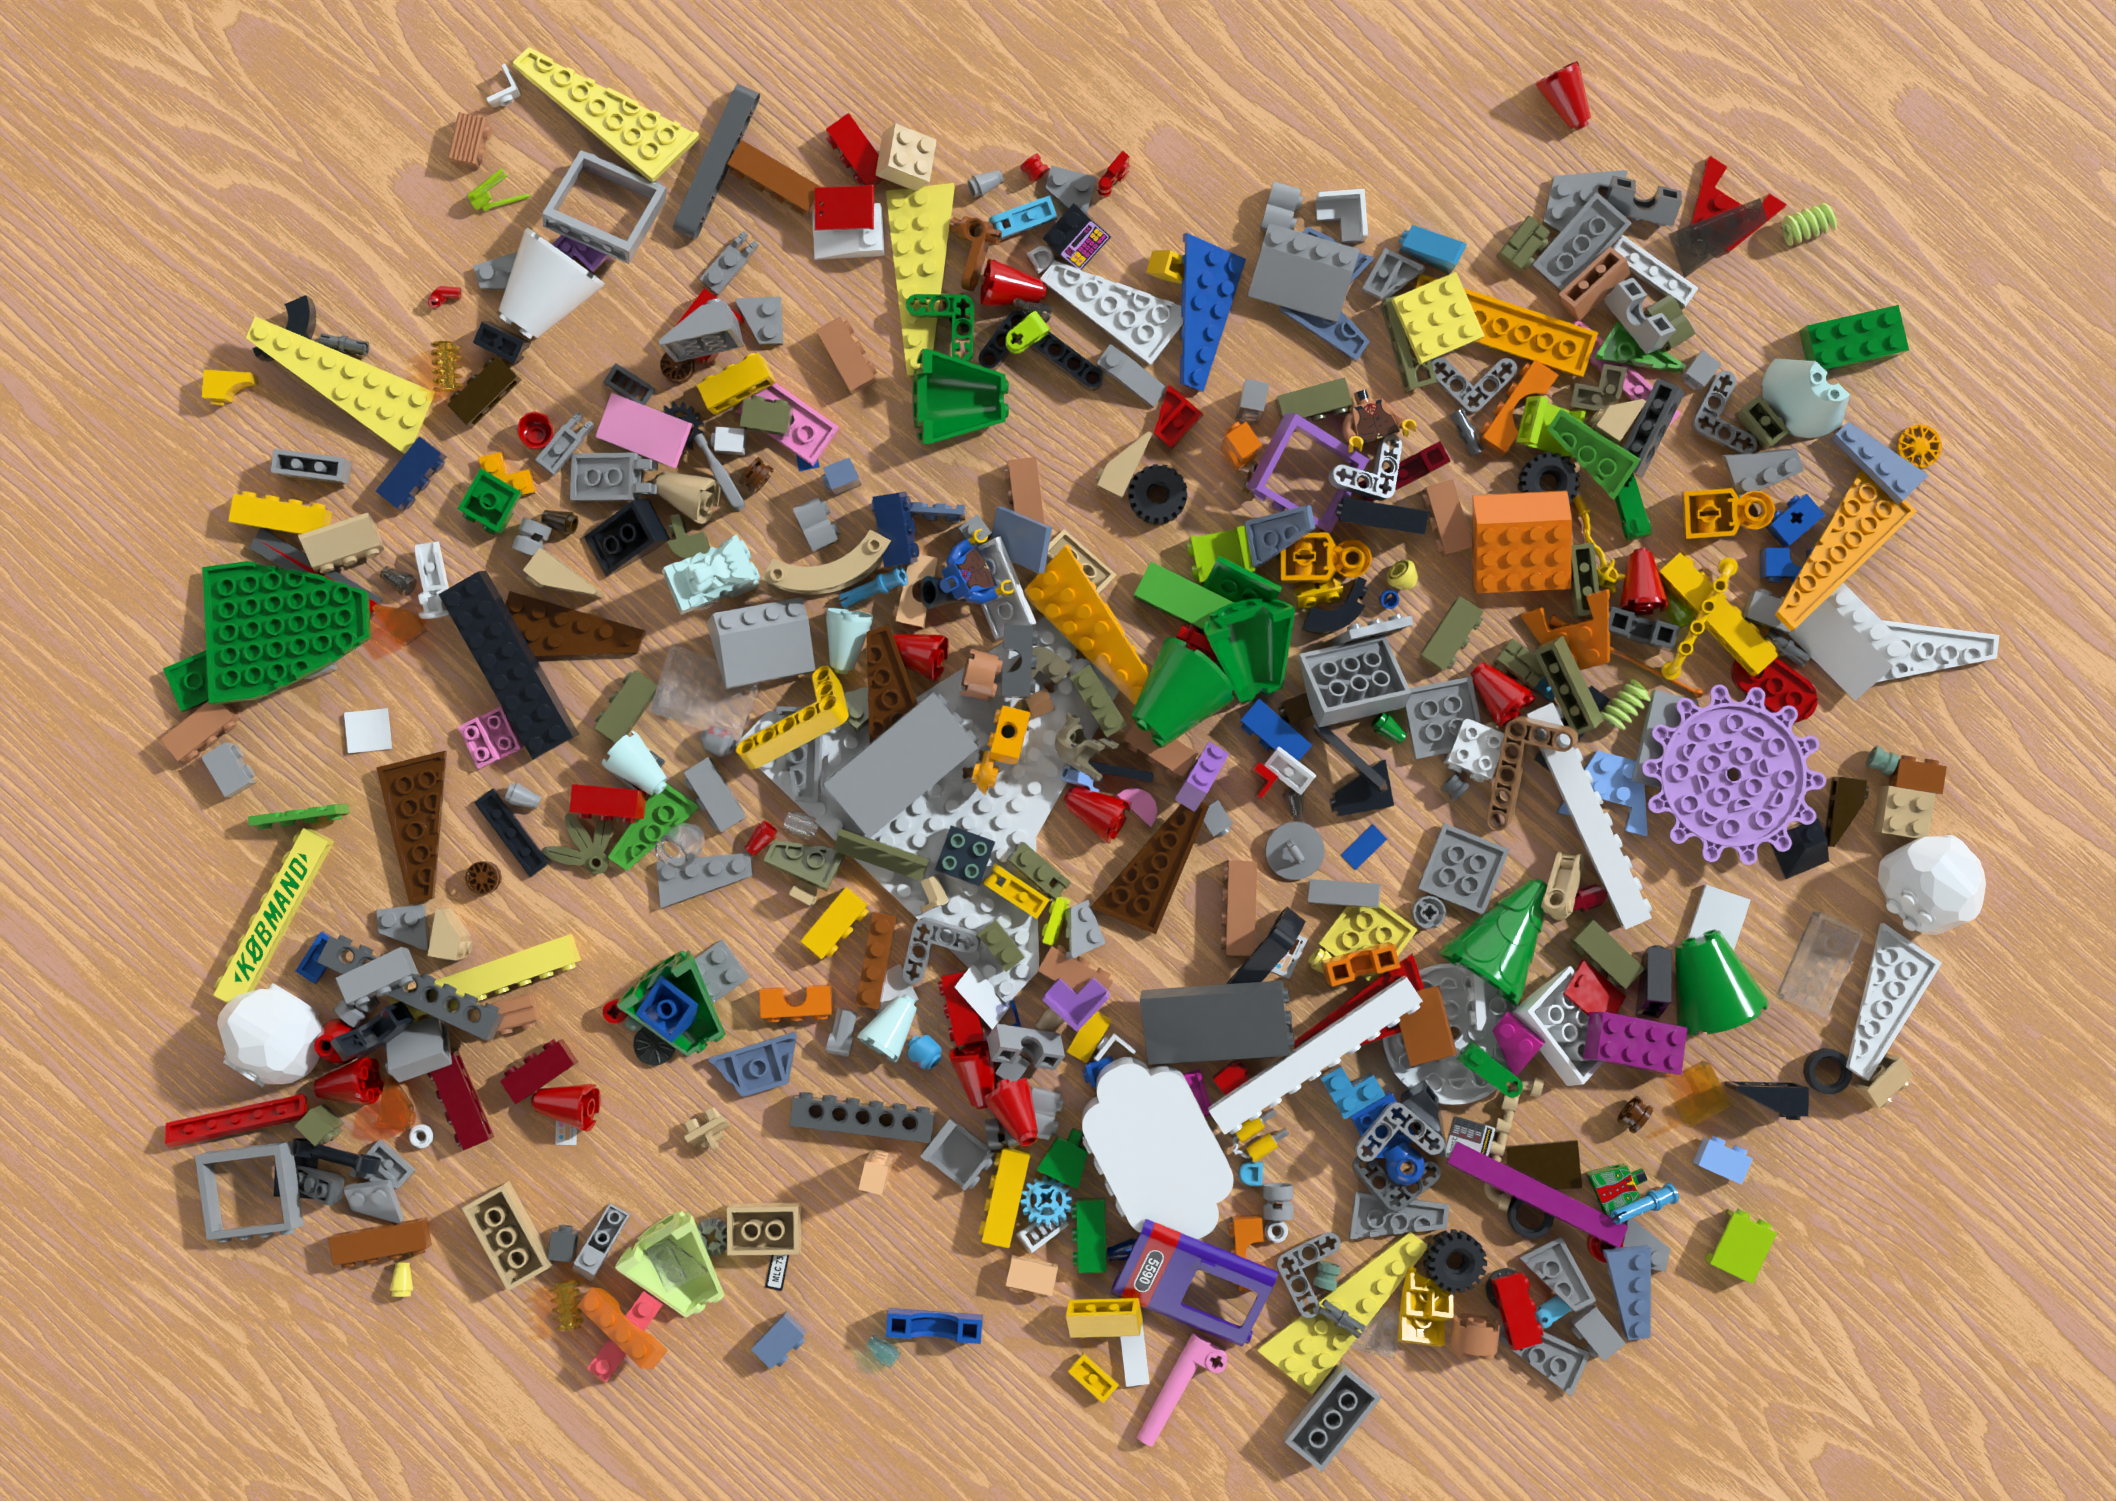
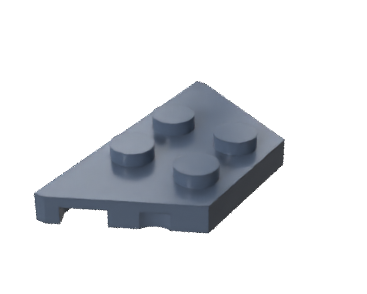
M795 1031L709 1057V1062L723 1074L722 1076L735 1087L742 1097L788 1084L797 1032Z

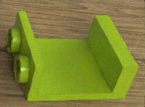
M1543 396L1527 397L1516 442L1545 453H1560L1563 458L1565 456L1573 458L1571 453L1547 430L1559 410L1563 408L1549 404V398ZM1563 409L1584 423L1585 411Z
M1246 525L1236 527L1233 530L1198 537L1194 535L1190 537V542L1186 543L1189 557L1193 556L1195 564L1191 566L1193 579H1198L1199 584L1205 583L1218 556L1253 573L1255 572Z
M1738 1208L1736 1212L1728 1209L1726 1213L1731 1216L1714 1254L1708 1251L1704 1260L1713 1266L1754 1284L1777 1233L1770 1229L1771 1224L1761 1219L1755 1222L1749 1219L1750 1214Z

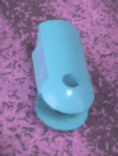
M1555 1295L1537 1307V1313L1534 1314L1537 1323L1539 1322L1542 1328H1548L1553 1322L1572 1309L1558 1295Z

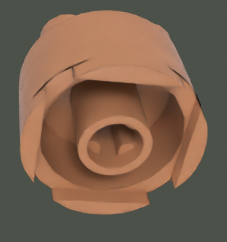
M970 649L968 654L973 656L972 659L966 660L961 686H965V691L961 690L960 695L988 701L989 698L995 697L997 684L994 683L995 675L1000 674L1003 661L998 660V655Z
M1461 1313L1460 1318L1454 1315L1450 1346L1457 1350L1456 1355L1467 1358L1471 1355H1477L1482 1359L1493 1360L1494 1355L1498 1352L1501 1322L1495 1318L1493 1322L1488 1321V1316L1477 1313Z

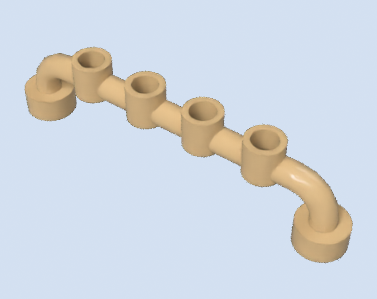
M1534 1077L1533 1081L1524 1080L1522 1081L1523 1090H1530V1096L1539 1098L1544 1080ZM1504 1095L1501 1109L1505 1110L1503 1119L1498 1118L1496 1121L1495 1132L1499 1134L1497 1141H1492L1489 1155H1492V1159L1501 1162L1504 1154L1505 1144L1511 1130L1519 1096L1512 1098ZM1484 1183L1486 1196L1494 1203H1497V1209L1507 1211L1511 1195L1503 1191L1497 1194L1492 1186Z

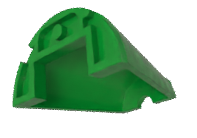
M922 349L916 360L917 364H920V368L914 370L912 406L914 426L920 429V433H917V438L921 444H931L1006 422V418L1009 415V406L1004 404V394H1008L1009 382L1006 380V374L930 349Z
M1262 598L1242 600L1221 607L1210 615L1209 621H1205V636L1225 675L1232 683L1240 703L1253 700L1259 692L1269 695L1283 689L1295 615V607L1291 604L1273 599L1272 603H1263Z
M1167 637L1164 640L1131 714L1137 721L1136 725L1144 732L1150 731L1152 734L1151 741L1159 748L1167 746L1229 705L1235 699V694L1232 693L1234 687L1224 672L1198 649L1196 651L1193 649L1189 650L1186 648L1188 646L1186 642L1173 637Z
M1715 929L1705 932L1703 934L1704 937L1696 941L1695 938H1688L1683 940L1682 944L1675 946L1677 1026L1686 1027L1687 1035L1696 1036L1698 1031L1707 1032V1035L1734 1029L1756 1019L1761 1015L1760 1010L1762 1008L1767 1010L1769 1006L1768 999L1722 933Z
M680 951L654 966L640 978L641 981L637 983L635 989L633 986L628 989L617 1004L619 1009L686 1056H690L694 1052L697 1054L702 1052L708 1046V1041L718 1042L726 1035L694 956L690 951L686 953ZM660 976L666 978L698 1004L695 1021L672 1043L636 1015V1012Z

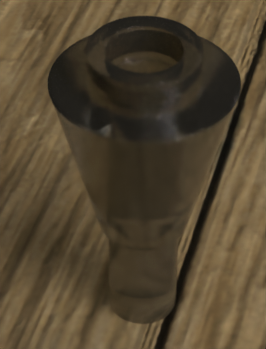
M1018 297L1014 299L1013 306L1023 310L1025 314L1029 315L1036 311L1045 323L1050 320L1051 308L1048 304L1026 302Z
M1291 787L1285 789V793L1281 794L1290 815L1293 817V821L1303 822L1304 792L1300 795Z

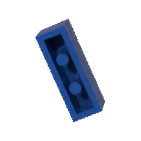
M1260 699L1256 700L1239 720L1242 723L1240 728L1249 736L1255 734L1260 739L1258 743L1268 752L1270 749L1275 752L1278 747H1281L1299 761L1312 746L1311 743Z

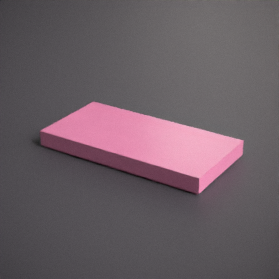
M774 384L755 394L754 396L764 397L766 402L774 403V399L787 401L788 405L793 408L789 437L766 434L814 466L840 428L778 384ZM744 401L736 411L740 416L742 415Z
M611 393L595 437L676 468L692 424Z

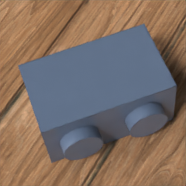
M850 457L823 467L825 474L821 476L828 491L832 490L835 495L861 486L860 479Z
M786 1311L752 1346L751 1351L770 1369L775 1365L780 1367L789 1358L787 1353L792 1348L797 1350L805 1342L803 1337L806 1330Z

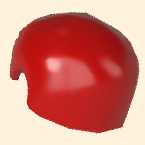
M536 411L526 413L519 420L517 427L520 441L525 447L532 450L545 448L552 440L554 434L553 426L548 417Z

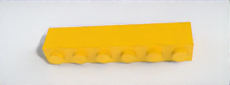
M1680 552L1658 572L1661 582L1697 618L1701 603L1708 598L1712 590L1711 580L1704 572H1699L1693 566L1694 562L1686 554L1682 555ZM1721 593L1716 601V610L1709 614L1704 623L1705 628L1754 677L1779 655L1775 652V646L1770 641L1764 640L1759 635L1760 631L1752 623L1748 624L1743 618L1741 610L1736 606H1731L1726 601V595Z

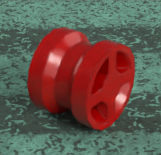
M1038 153L1032 155L1020 166L1022 172L1028 174V179L1031 183L1038 181L1050 169L1047 164L1041 162V156Z
M620 999L611 1000L603 1007V1017L607 1022L616 1024L627 1018L628 1014L617 1006Z

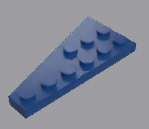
M1184 233L1185 255L1182 257L1184 279L1182 280L1181 318H1183L1181 339L1183 340L1182 355H1180V384L1198 392H1204L1246 259L1191 234Z

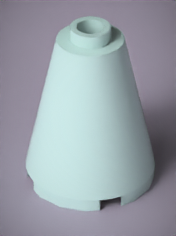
M828 608L826 621L830 667L834 668V672L848 674V671L854 669L867 636L866 632L869 631L872 624L873 615L858 610L851 612L845 608Z
M631 731L632 736L629 737L627 734L623 736L608 751L607 754L610 755V758L607 761L603 758L601 764L609 771L650 795L656 793L658 795L666 788L667 784L665 782L667 777L639 734Z
M905 994L902 997L897 996L857 1035V1038L876 1053L888 1055L886 1059L896 1063L900 1057L917 1010L914 1006L915 1001Z

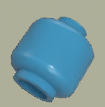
M917 1035L908 1043L910 1048L908 1049L907 1056L920 1070H931L941 1061L942 1049L931 1036L923 1035L919 1037Z

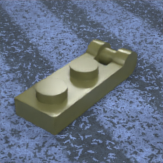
M1020 842L1007 859L1009 863L1052 900L1056 901L1057 897H1061L1060 893L1063 889H1067L1071 884L1069 879L1061 875L1025 842ZM1052 879L1057 882L1053 888L1048 885Z

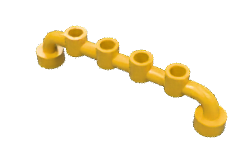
M1727 557L1718 563L1717 569L1720 576L1712 583V590L1708 598L1701 603L1700 612L1696 620L1690 623L1689 632L1684 642L1678 645V653L1674 660L1665 663L1661 668V674L1665 679L1674 680L1680 676L1681 665L1686 656L1693 652V643L1697 636L1704 632V623L1709 614L1716 610V601L1720 594L1727 590L1729 577L1738 570V564L1735 559Z

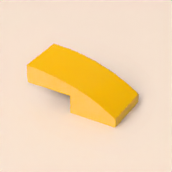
M1096 1011L1077 1032L1066 1052L1087 1064L1112 1019Z

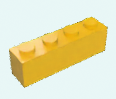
M242 491L241 495L233 494L228 521L239 525L301 535L330 525L332 512L326 510V505L311 503V507L303 506V501L288 499V503L280 502L279 497L265 495V498L262 499L256 498V493Z
M1004 1146L1002 1152L997 1151L994 1165L998 1166L997 1175L991 1176L989 1189H993L991 1198H986L984 1212H988L986 1221H981L978 1235L983 1236V1243L1005 1248L1010 1247L1030 1152Z

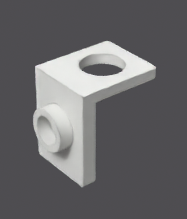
M506 64L502 65L511 87L486 98L492 108L500 105L507 106L515 98L521 96Z
M1113 1032L1108 1039L1104 1037L1096 1047L1099 1051L1094 1056V1059L1098 1062L1115 1040L1133 1054L1136 1052V1049Z

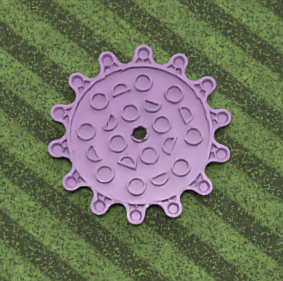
M1715 685L1710 691L1711 701L1708 706L1701 708L1696 706L1691 699L1682 698L1676 705V709L1681 716L1679 726L1669 728L1661 724L1653 728L1652 736L1663 746V755L1659 759L1645 761L1642 765V772L1648 777L1658 779L1662 786L1660 793L1650 798L1648 807L1653 813L1668 811L1675 816L1676 823L1670 831V839L1674 843L1680 844L1689 837L1696 836L1703 842L1702 855L1706 861H1717L1723 849L1732 847L1737 850L1740 861L1743 864L1751 865L1757 860V847L1759 844L1769 842L1778 851L1785 852L1792 845V841L1787 833L1788 825L1793 821H1798L1805 825L1812 824L1815 821L1816 813L1805 803V794L1809 790L1823 788L1826 784V778L1820 772L1811 771L1806 765V759L1810 754L1819 749L1820 744L1814 736L1799 738L1793 734L1792 725L1798 716L1797 710L1793 706H1784L1777 713L1767 711L1764 706L1765 693L1761 688L1754 687L1750 689L1744 701L1735 702L1730 698L1725 686ZM1730 768L1738 771L1739 778L1737 781H1730L1727 771Z

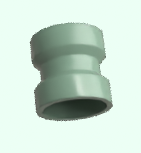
M1876 745L1868 755L1866 767L1880 769L1882 774L1890 776L1898 764L1899 755L1893 752L1887 753L1884 751V748Z
M1319 1261L1317 1266L1319 1271L1318 1275L1314 1278L1313 1285L1335 1291L1338 1284L1335 1279L1340 1274L1342 1267L1331 1262Z

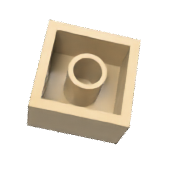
M895 123L882 134L876 176L914 191L920 190L930 182L937 140Z
M1880 786L1873 832L1911 839L1928 837L1936 794L1893 786Z

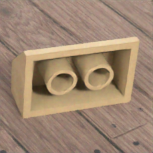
M368 513L298 535L312 568L317 573L320 572L322 574L329 573L334 570V567L342 564L344 566L355 564L357 559L363 557H376L380 555L381 551L385 550L377 525Z
M1063 529L1049 543L1046 566L1068 544L1072 548L1071 552L1078 563L1081 562L1084 567L1083 571L1090 582L1093 581L1097 587L1096 591L1100 595L1115 578L1116 574Z

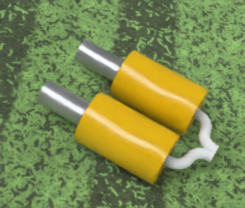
M1273 1108L1255 1120L1250 1121V1119H1247L1241 1124L1243 1127L1235 1132L1236 1135L1233 1138L1235 1147L1232 1150L1236 1155L1241 1154L1244 1158L1252 1157L1256 1163L1277 1149V1142L1289 1135L1287 1129L1283 1128L1273 1136L1267 1133L1246 1147L1248 1155L1243 1151L1237 1150V1138L1243 1143L1266 1128L1264 1123L1277 1115Z

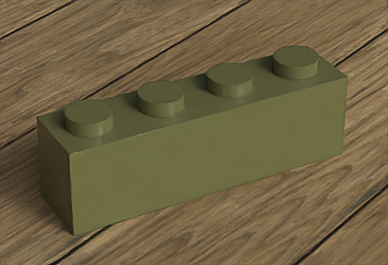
M1561 636L1542 644L1534 651V654L1570 728H1573L1578 735L1595 729L1603 721V718L1564 637Z

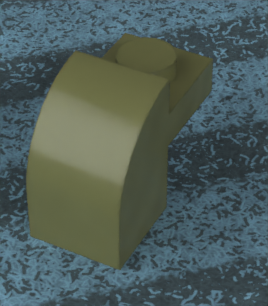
M680 514L670 516L672 521L668 523L672 537L676 536V539L667 541L671 550L683 559L693 557L700 552L706 554L710 549L707 534L700 532L688 536L683 516Z

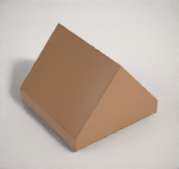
M1047 688L1031 694L1030 699H1026L1033 719L1055 710Z

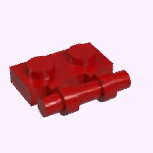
M1123 150L1107 168V172L1098 182V194L1103 198L1111 195L1112 185L1114 186L1117 181L1122 182L1129 174L1130 156Z

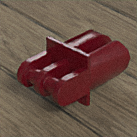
M1590 884L1579 888L1576 893L1573 911L1580 909L1581 912H1588V910L1602 905L1608 897L1606 889L1597 884Z

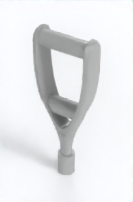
M703 434L695 436L696 443L704 451L713 475L729 503L735 510H742L745 506L744 500L730 476L708 448V443Z

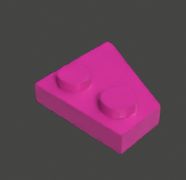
M1509 1011L1492 1030L1515 1076L1523 1070L1545 1043Z

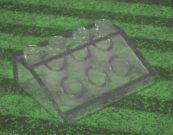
M671 644L649 712L740 741L762 682L725 689L717 659Z

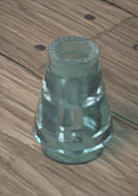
M875 1335L865 1345L883 1367L886 1365L888 1368H891L901 1355V1352L897 1350L898 1347Z

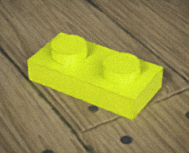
M1057 897L1056 901H1052L1049 908V913L1051 914L1049 923L1046 922L1042 930V936H1044L1043 943L1049 945L1057 944L1066 916V909L1069 907L1071 899Z

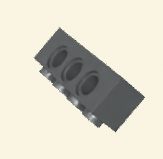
M1659 378L1623 447L1641 459L1633 471L1634 475L1641 478L1644 477L1685 394L1680 387Z

